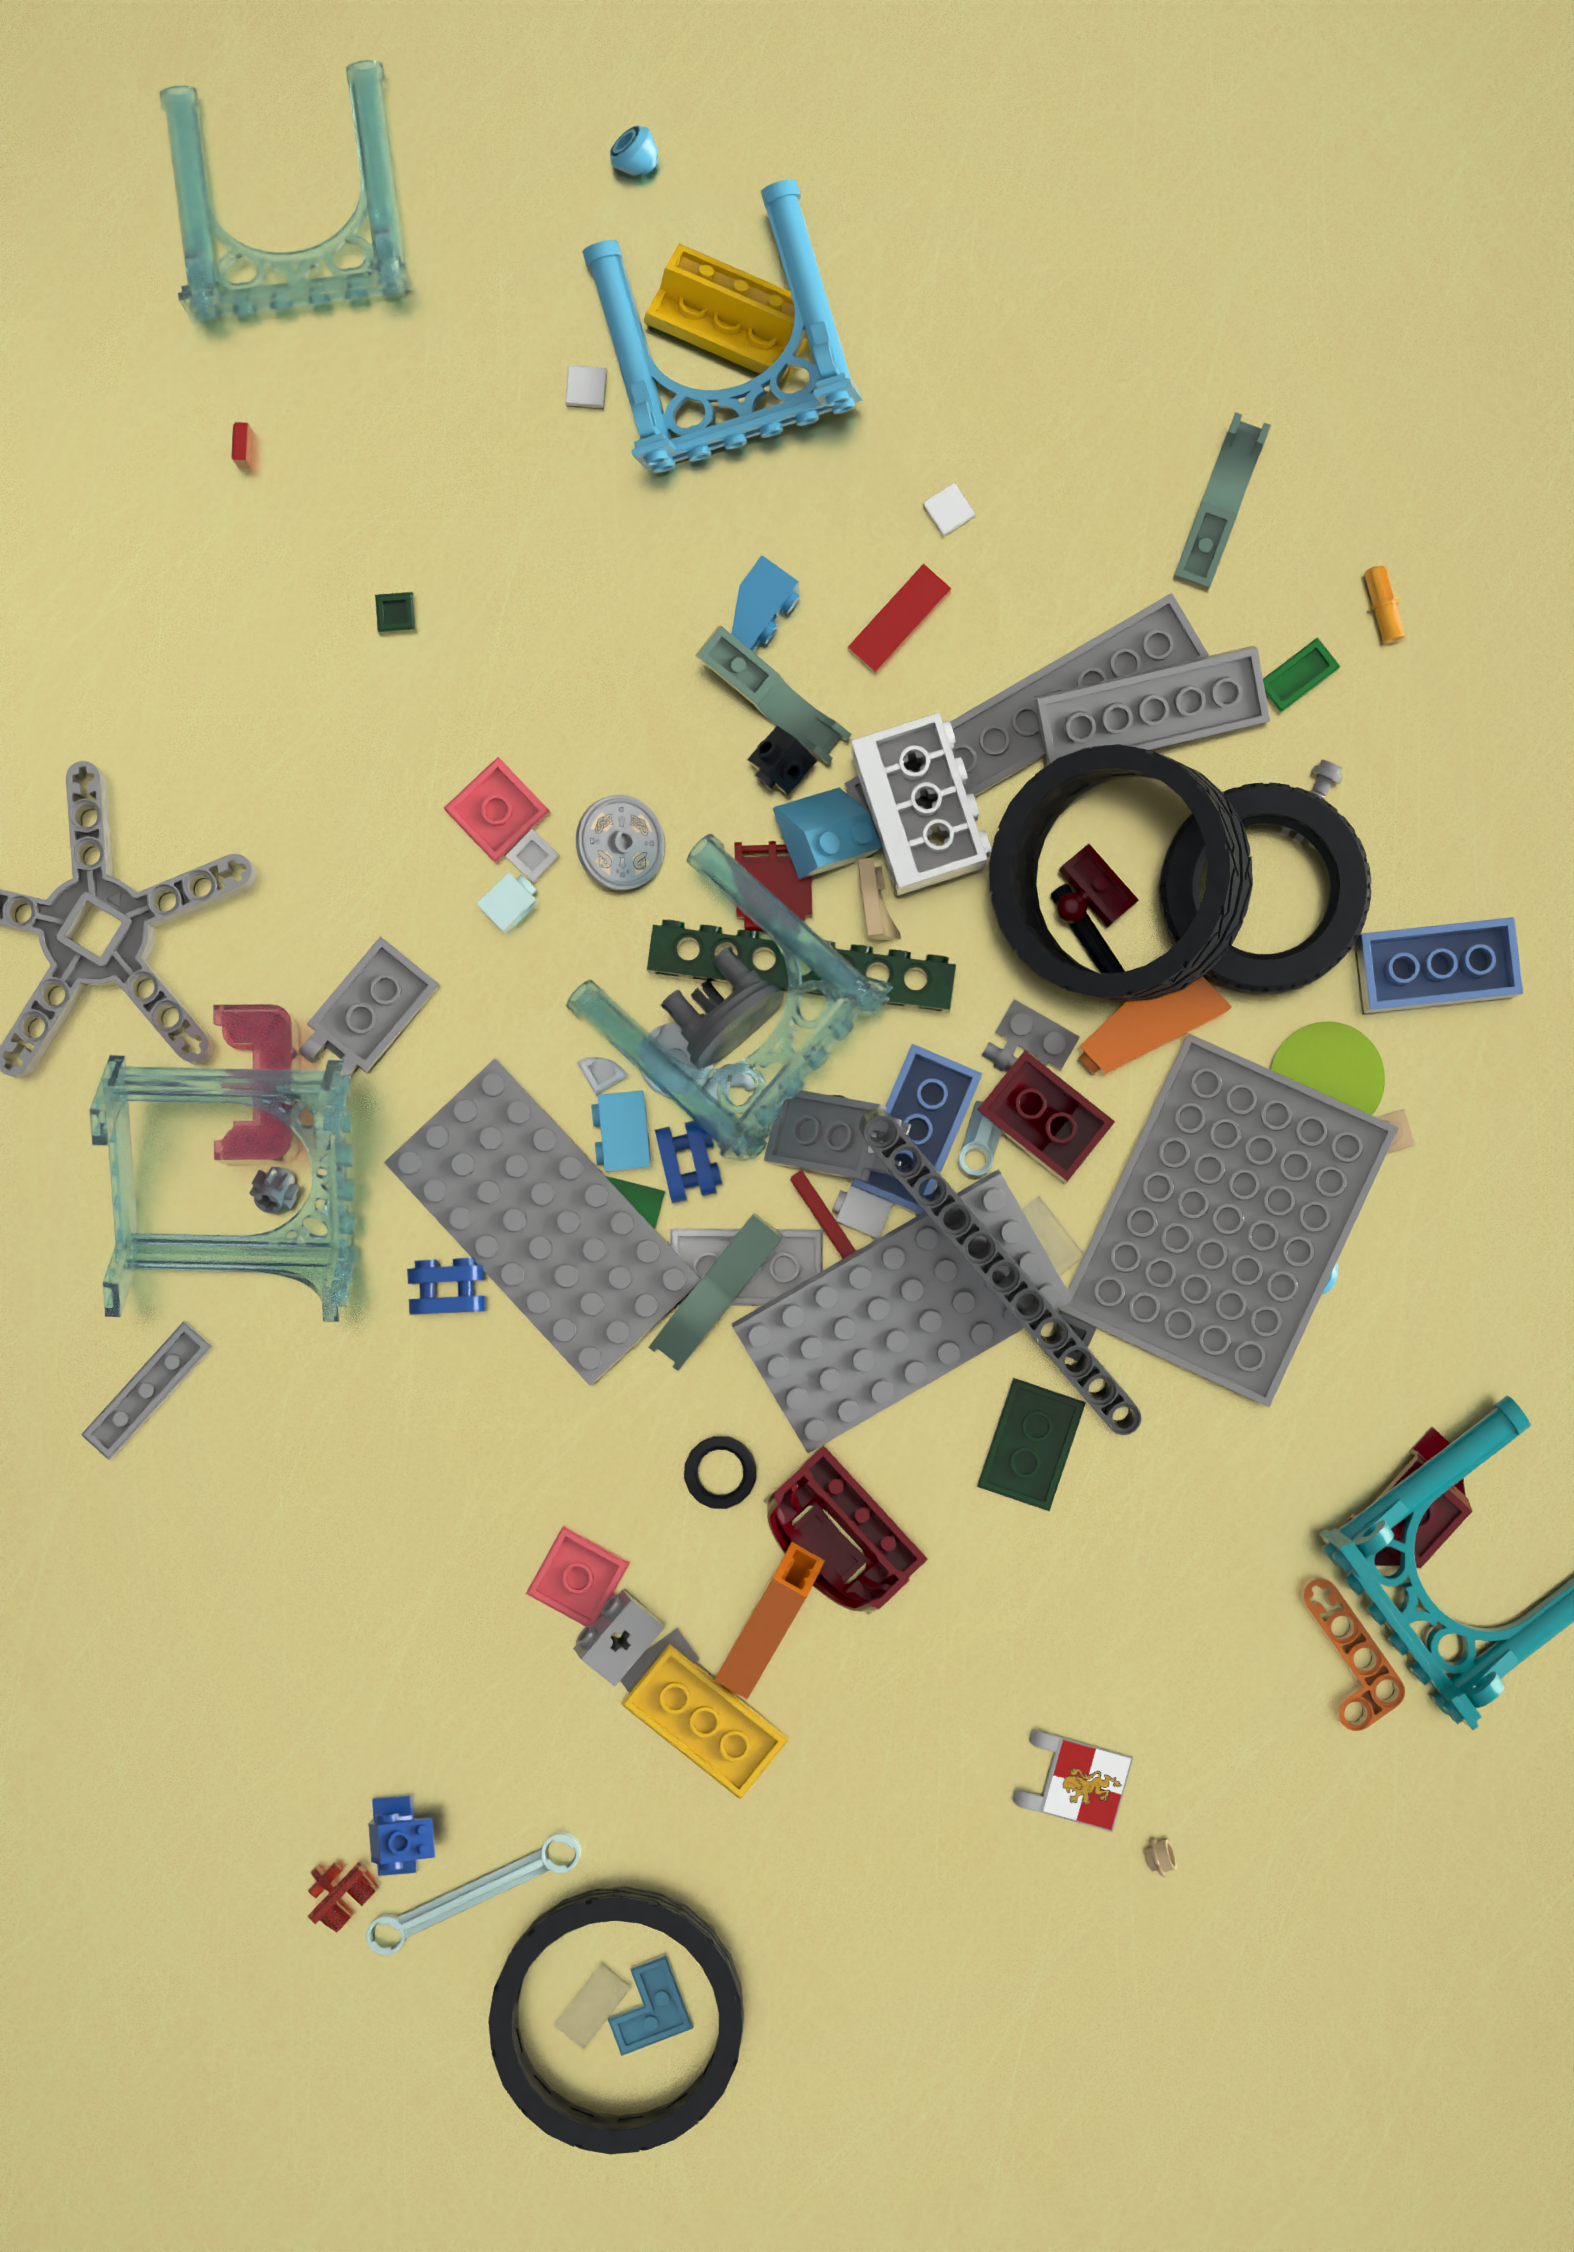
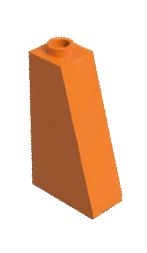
M1203 976L1185 989L1152 1000L1125 1002L1077 1048L1082 1054L1078 1060L1093 1075L1099 1071L1102 1076H1105L1223 1016L1232 1006Z
M791 1542L714 1679L715 1682L721 1684L727 1691L748 1699L807 1598L825 1560Z

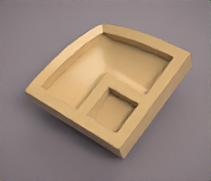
M874 857L858 859V875L861 884L862 900L864 902L868 937L877 940L901 939V934L890 917L880 890L885 889L882 866L875 867Z

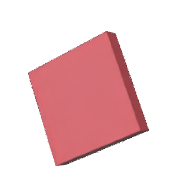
M499 757L489 764L443 808L495 864L504 858L531 829H534L551 813Z
M562 1526L526 1594L585 1627L588 1625L592 1626L602 1615L601 1610L604 1604L612 1597L630 1562L573 1530Z

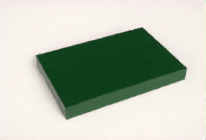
M1013 1378L977 1487L1050 1511L1086 1402Z

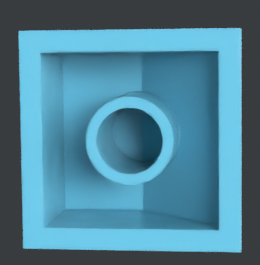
M840 787L772 808L799 880L857 862L858 859H864L882 848L869 812Z

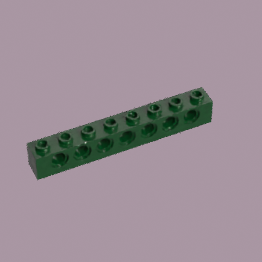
M662 920V925H653L647 964V972L649 974L730 984L716 966H713L711 963L716 956L717 950L722 946L729 945L736 949L737 957L750 971L755 970L763 980H768L771 984H777L782 991L937 1012H950L956 964H949V957L927 954L926 960L911 959V952L889 949L888 955L873 954V947L852 944L850 950L835 949V942L814 939L812 945L797 944L798 937L780 934L775 935V940L759 939L760 932L739 929L737 935L722 934V927L702 924L699 930L684 929V922L675 920ZM691 940L699 945L700 951L696 958L685 960L678 955V948L684 941ZM759 951H770L775 956V963L770 969L760 970L754 965V956ZM800 955L809 957L813 962L812 970L806 975L796 974L791 968V962L795 957ZM842 960L849 964L851 973L846 979L836 980L831 977L829 967L834 961ZM875 965L883 966L888 971V980L881 985L870 983L866 976L870 967ZM912 970H918L925 975L926 985L922 989L912 990L905 984V975Z

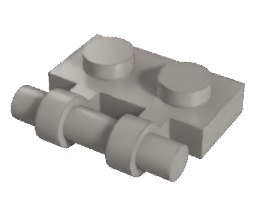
M1014 999L995 1031L997 1035L1008 1041L1003 1049L989 1042L982 1055L995 1062L993 1066L999 1070H1009L1018 1059L1013 1056L1018 1046L1036 1056L1037 1060L1045 1066L1048 1063L1061 1071L1080 1036Z

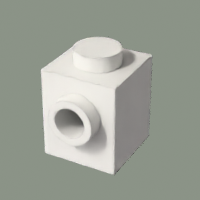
M851 1185L848 1193L840 1190L832 1211L838 1214L837 1223L878 1239L893 1203Z

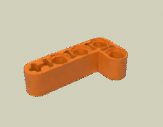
M1310 1577L1301 1584L1299 1598L1358 1682V1685L1337 1700L1334 1707L1335 1716L1347 1729L1361 1731L1396 1708L1404 1699L1405 1687L1336 1586L1331 1581L1322 1577ZM1314 1586L1321 1589L1326 1588L1327 1591L1323 1594L1326 1602L1332 1607L1338 1603L1339 1607L1327 1612L1320 1602L1316 1600L1310 1601V1598L1314 1595L1312 1588ZM1327 1612L1323 1618L1320 1617V1614ZM1339 1616H1346L1350 1622L1349 1632L1342 1637H1336L1331 1630L1332 1622ZM1361 1648H1368L1372 1653V1661L1365 1668H1357L1354 1663V1655ZM1383 1680H1391L1395 1687L1394 1694L1387 1700H1380L1376 1694L1377 1685ZM1352 1702H1359L1363 1707V1715L1356 1722H1348L1344 1714L1346 1707Z

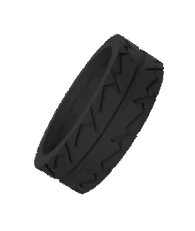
M1115 744L1084 748L1057 758L1037 772L1035 777L1029 779L1010 801L998 826L999 830L994 837L989 860L990 892H993L991 901L999 927L1012 949H1017L1018 957L1038 976L1068 991L1128 1002L1157 999L1183 990L1211 970L1230 949L1244 922L1243 918L1247 914L1253 887L1252 856H1250V845L1242 820L1228 798L1225 799L1224 793L1202 773L1152 750ZM1146 777L1157 779L1166 784L1183 799L1197 820L1204 837L1208 861L1206 890L1199 911L1185 935L1168 952L1147 965L1129 971L1099 974L1080 965L1067 954L1048 930L1039 906L1036 885L1038 860L1045 838L1056 819L1077 797L1097 785L1118 778Z
M623 1886L590 1890L562 1900L530 1925L512 1948L495 1984L488 2023L490 2045L495 2066L503 2087L519 2110L521 2109L522 2113L529 2120L555 2139L582 2150L612 2155L640 2152L639 2150L645 2151L673 2141L698 2124V2121L702 2120L723 2096L738 2063L745 2017L742 1986L730 1952L711 1926L689 1907L654 1891ZM622 1921L642 1924L665 1933L684 1946L701 1965L713 1988L719 2012V2034L715 2050L704 2071L686 2091L669 2103L643 2113L627 2115L596 2113L572 2104L552 2090L536 2072L524 2049L519 2028V1997L523 1980L529 1967L546 1947L566 1933L589 1924Z

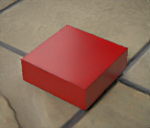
M235 422L233 424L231 458L238 468H251L253 430L248 423Z

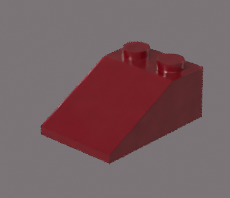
M1024 1050L977 1109L979 1113L1064 1184L1069 1181L1115 1123L1112 1118L1026 1050Z

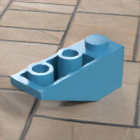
M761 555L739 585L731 634L752 652L760 641L766 644L778 628V625L774 622L782 611L788 614L798 602L801 596L797 593L799 581Z

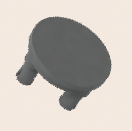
M731 947L722 950L711 962L733 986L732 993L726 999L707 980L701 986L709 999L706 998L698 987L691 994L692 999L707 1013L706 1015L704 1013L699 1015L680 990L671 993L660 1005L681 1027V1034L689 1042L687 1051L691 1055L690 1061L697 1069L714 1064L741 1045L766 1022L784 998V992L777 984H771L768 980H763L755 970L750 971L733 952Z

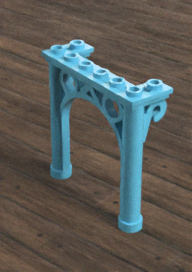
M796 180L778 181L766 186L760 192L793 298L795 309L793 331L780 357L766 371L756 378L735 387L721 390H699L683 386L665 376L656 366L650 354L622 259L623 256L619 242L617 240L601 241L586 247L582 251L586 267L591 269L640 436V440L634 442L635 449H632V454L648 471L653 470L654 473L665 472L673 469L677 461L689 458L690 461L701 460L709 457L711 450L725 446V449L738 448L747 443V438L761 434L762 438L771 437L781 433L784 426L797 423L798 426L808 425L819 420L818 415L832 410L834 414L844 413L854 409V403L863 401L860 391L852 382L798 201L801 198V194ZM805 332L815 364H811L807 359L795 357L801 347ZM788 367L802 368L808 371L809 383L801 391L787 394L780 390V377ZM655 380L667 390L676 394L667 405L665 413ZM770 384V389L774 396L783 403L755 411L759 399L767 394L764 388ZM745 397L743 404L737 400ZM688 400L701 403L705 408V416L701 423L692 425L689 428L677 426L675 421L676 412ZM718 402L720 409H732L738 413L739 417L713 425L715 409L711 403ZM670 432H674L679 437L672 439Z

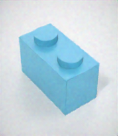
M641 1090L597 1095L598 1104H591L593 1126H600L602 1142H595L597 1165L604 1164L606 1173L652 1168L645 1092Z

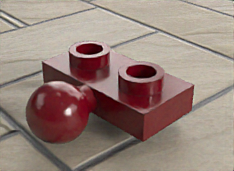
M1089 843L1058 870L1078 892L1064 894L1057 902V914L1067 923H1076L1083 919L1088 904L1109 927L1139 901Z

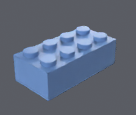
M1514 917L1363 933L1356 940L1364 1014L1513 998L1523 994Z
M911 1044L885 1107H887L886 1111L893 1118L900 1119L902 1123L911 1125L908 1136L941 1173L983 1073ZM902 1150L897 1153L894 1160L901 1161V1166H905L911 1162L913 1152ZM871 1171L868 1182L853 1180L852 1186L892 1202L895 1206L917 1215L924 1212L923 1208L894 1176ZM927 1179L920 1184L919 1193L923 1195L931 1194L937 1180Z

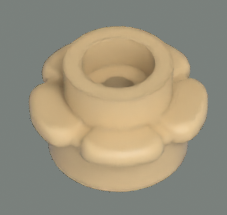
M1152 1839L1151 1848L1145 1850L1147 1863L1152 1872L1158 1871L1164 1877L1168 1871L1177 1868L1175 1854L1168 1839L1159 1842L1156 1839Z

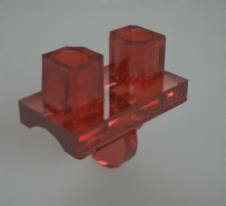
M359 1861L337 1884L334 1879L342 1871V1868L334 1862L326 1871L319 1866H315L310 1873L316 1882L309 1888L308 1892L314 1898H317L324 1889L329 1894L307 1917L314 1924L320 1920L324 1925L337 1933L352 1917L338 1900L347 1892L363 1906L377 1891L370 1878L364 1874L368 1868Z

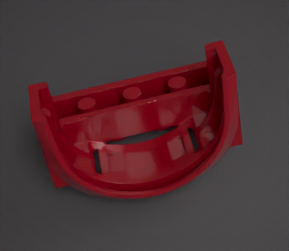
M824 1445L764 1500L767 1504V1519L770 1530L783 1553H786L791 1542L825 1560L813 1586L827 1598L846 1609L866 1612L867 1615L875 1610H879L910 1581L909 1577L928 1560ZM808 1506H813L792 1526V1521ZM823 1510L827 1511L862 1549L864 1555L837 1529ZM866 1563V1569L850 1584H844Z

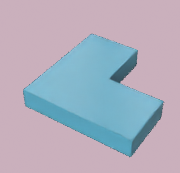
M667 1954L630 1968L643 2004L608 2017V2022L621 2056L694 2028Z

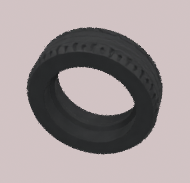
M1263 782L1245 784L1241 787L1228 789L1223 792L1225 799L1228 798L1242 820L1244 827L1257 824L1282 826L1299 833L1317 849L1328 871L1330 898L1322 922L1313 934L1298 946L1274 954H1255L1231 946L1217 964L1206 972L1204 976L1223 987L1249 994H1277L1301 988L1319 979L1335 967L1351 950L1365 925L1372 891L1370 885V866L1367 863L1365 849L1348 820L1341 816L1334 806L1323 798L1316 797V794L1299 787H1290L1287 784L1271 782L1269 784H1263ZM1193 813L1183 822L1172 839L1160 875L1159 897L1161 912L1168 934L1174 944L1185 935L1201 905L1199 881L1207 854L1204 837Z

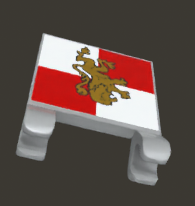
M1032 1730L1029 1742L1034 1747L1053 1751L1054 1755L1043 1795L1041 1796L1023 1789H1016L1013 1796L1015 1805L1113 1832L1133 1757L1041 1730Z

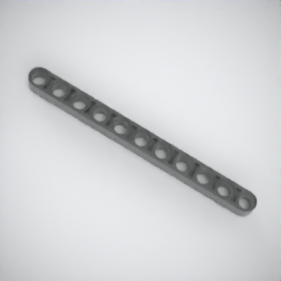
M880 1108L870 1109L865 1112L860 1119V1132L876 1155L1108 1427L1119 1435H1129L1135 1432L1142 1420L1141 1412L1121 1385L887 1111ZM877 1121L888 1123V1130L883 1136H870L869 1130L873 1123ZM902 1150L913 1152V1158L909 1164L905 1166L894 1164V1159L898 1152ZM927 1179L937 1180V1188L933 1193L929 1195L919 1193V1187L923 1181ZM951 1208L962 1210L961 1217L957 1222L949 1224L943 1221L947 1210ZM980 1236L986 1238V1244L982 1250L978 1252L968 1250L969 1242L973 1238ZM1001 1265L1010 1266L1009 1275L1005 1279H992L993 1271ZM1024 1294L1034 1295V1301L1031 1306L1024 1309L1017 1308L1016 1304L1020 1296ZM1049 1322L1058 1323V1329L1055 1334L1049 1337L1041 1336V1330L1045 1324ZM1075 1350L1082 1351L1081 1359L1076 1364H1065V1358L1068 1353ZM1101 1378L1106 1380L1105 1387L1101 1391L1096 1393L1089 1392V1386L1094 1380ZM1129 1407V1413L1126 1418L1118 1421L1113 1420V1414L1118 1408Z

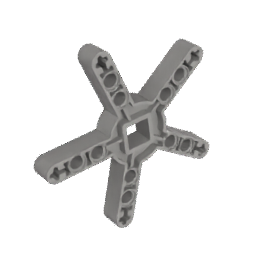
M88 761L75 762L66 773L73 878L56 888L47 900L0 889V927L38 935L42 951L51 964L0 1046V1071L17 1079L30 1076L86 987L98 988L114 985L120 986L180 1058L192 1064H203L213 1055L214 1042L147 962L154 945L155 928L247 891L256 882V868L244 856L230 854L136 892L122 881L113 878L107 781L105 775L98 767ZM86 772L94 778V781L88 782L87 790L88 794L96 800L87 799L86 788L79 784V780L85 779ZM88 809H95L97 811L95 824L90 827H83L80 821L81 815ZM89 847H98L100 850L98 861L92 865H86L83 860L84 852ZM235 865L246 869L241 873L242 879L240 881L235 880L233 877L221 880L225 885L223 889L221 882L215 876V872H218L223 878L234 873L233 866ZM201 878H208L211 881V890L207 895L197 897L193 890L194 884ZM165 893H174L176 897L175 906L169 911H161L158 905L160 897ZM29 904L31 907L30 918L26 922L18 923L15 918L17 908L20 905ZM93 905L122 922L101 957L72 940ZM144 979H152L154 983L153 993L147 998H140L137 994L138 984ZM62 986L65 991L64 1000L60 1004L52 1006L48 1000V994L53 987ZM168 1008H176L179 1012L178 1022L172 1027H165L161 1020L162 1013ZM41 1018L45 1024L44 1032L41 1036L32 1038L29 1035L28 1026L32 1020ZM185 1031L191 1038L197 1041L202 1039L198 1045L201 1049L200 1053H187L191 1046L179 1034ZM20 1038L27 1043L35 1045L33 1050L19 1044ZM12 1054L19 1055V1058L23 1061L21 1067L13 1066V1062L9 1060Z

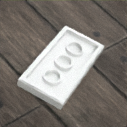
M670 1228V1246L702 1279L741 1229ZM775 1229L784 1238L731 1305L763 1306L823 1271V1230Z

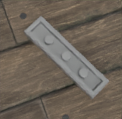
M183 1321L85 1429L81 1436L104 1457L112 1460L214 1346L190 1324Z

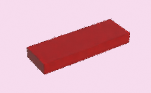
M923 563L850 643L847 649L876 674L951 592L952 588Z
M802 1169L792 1175L790 1182L842 1259L856 1252Z

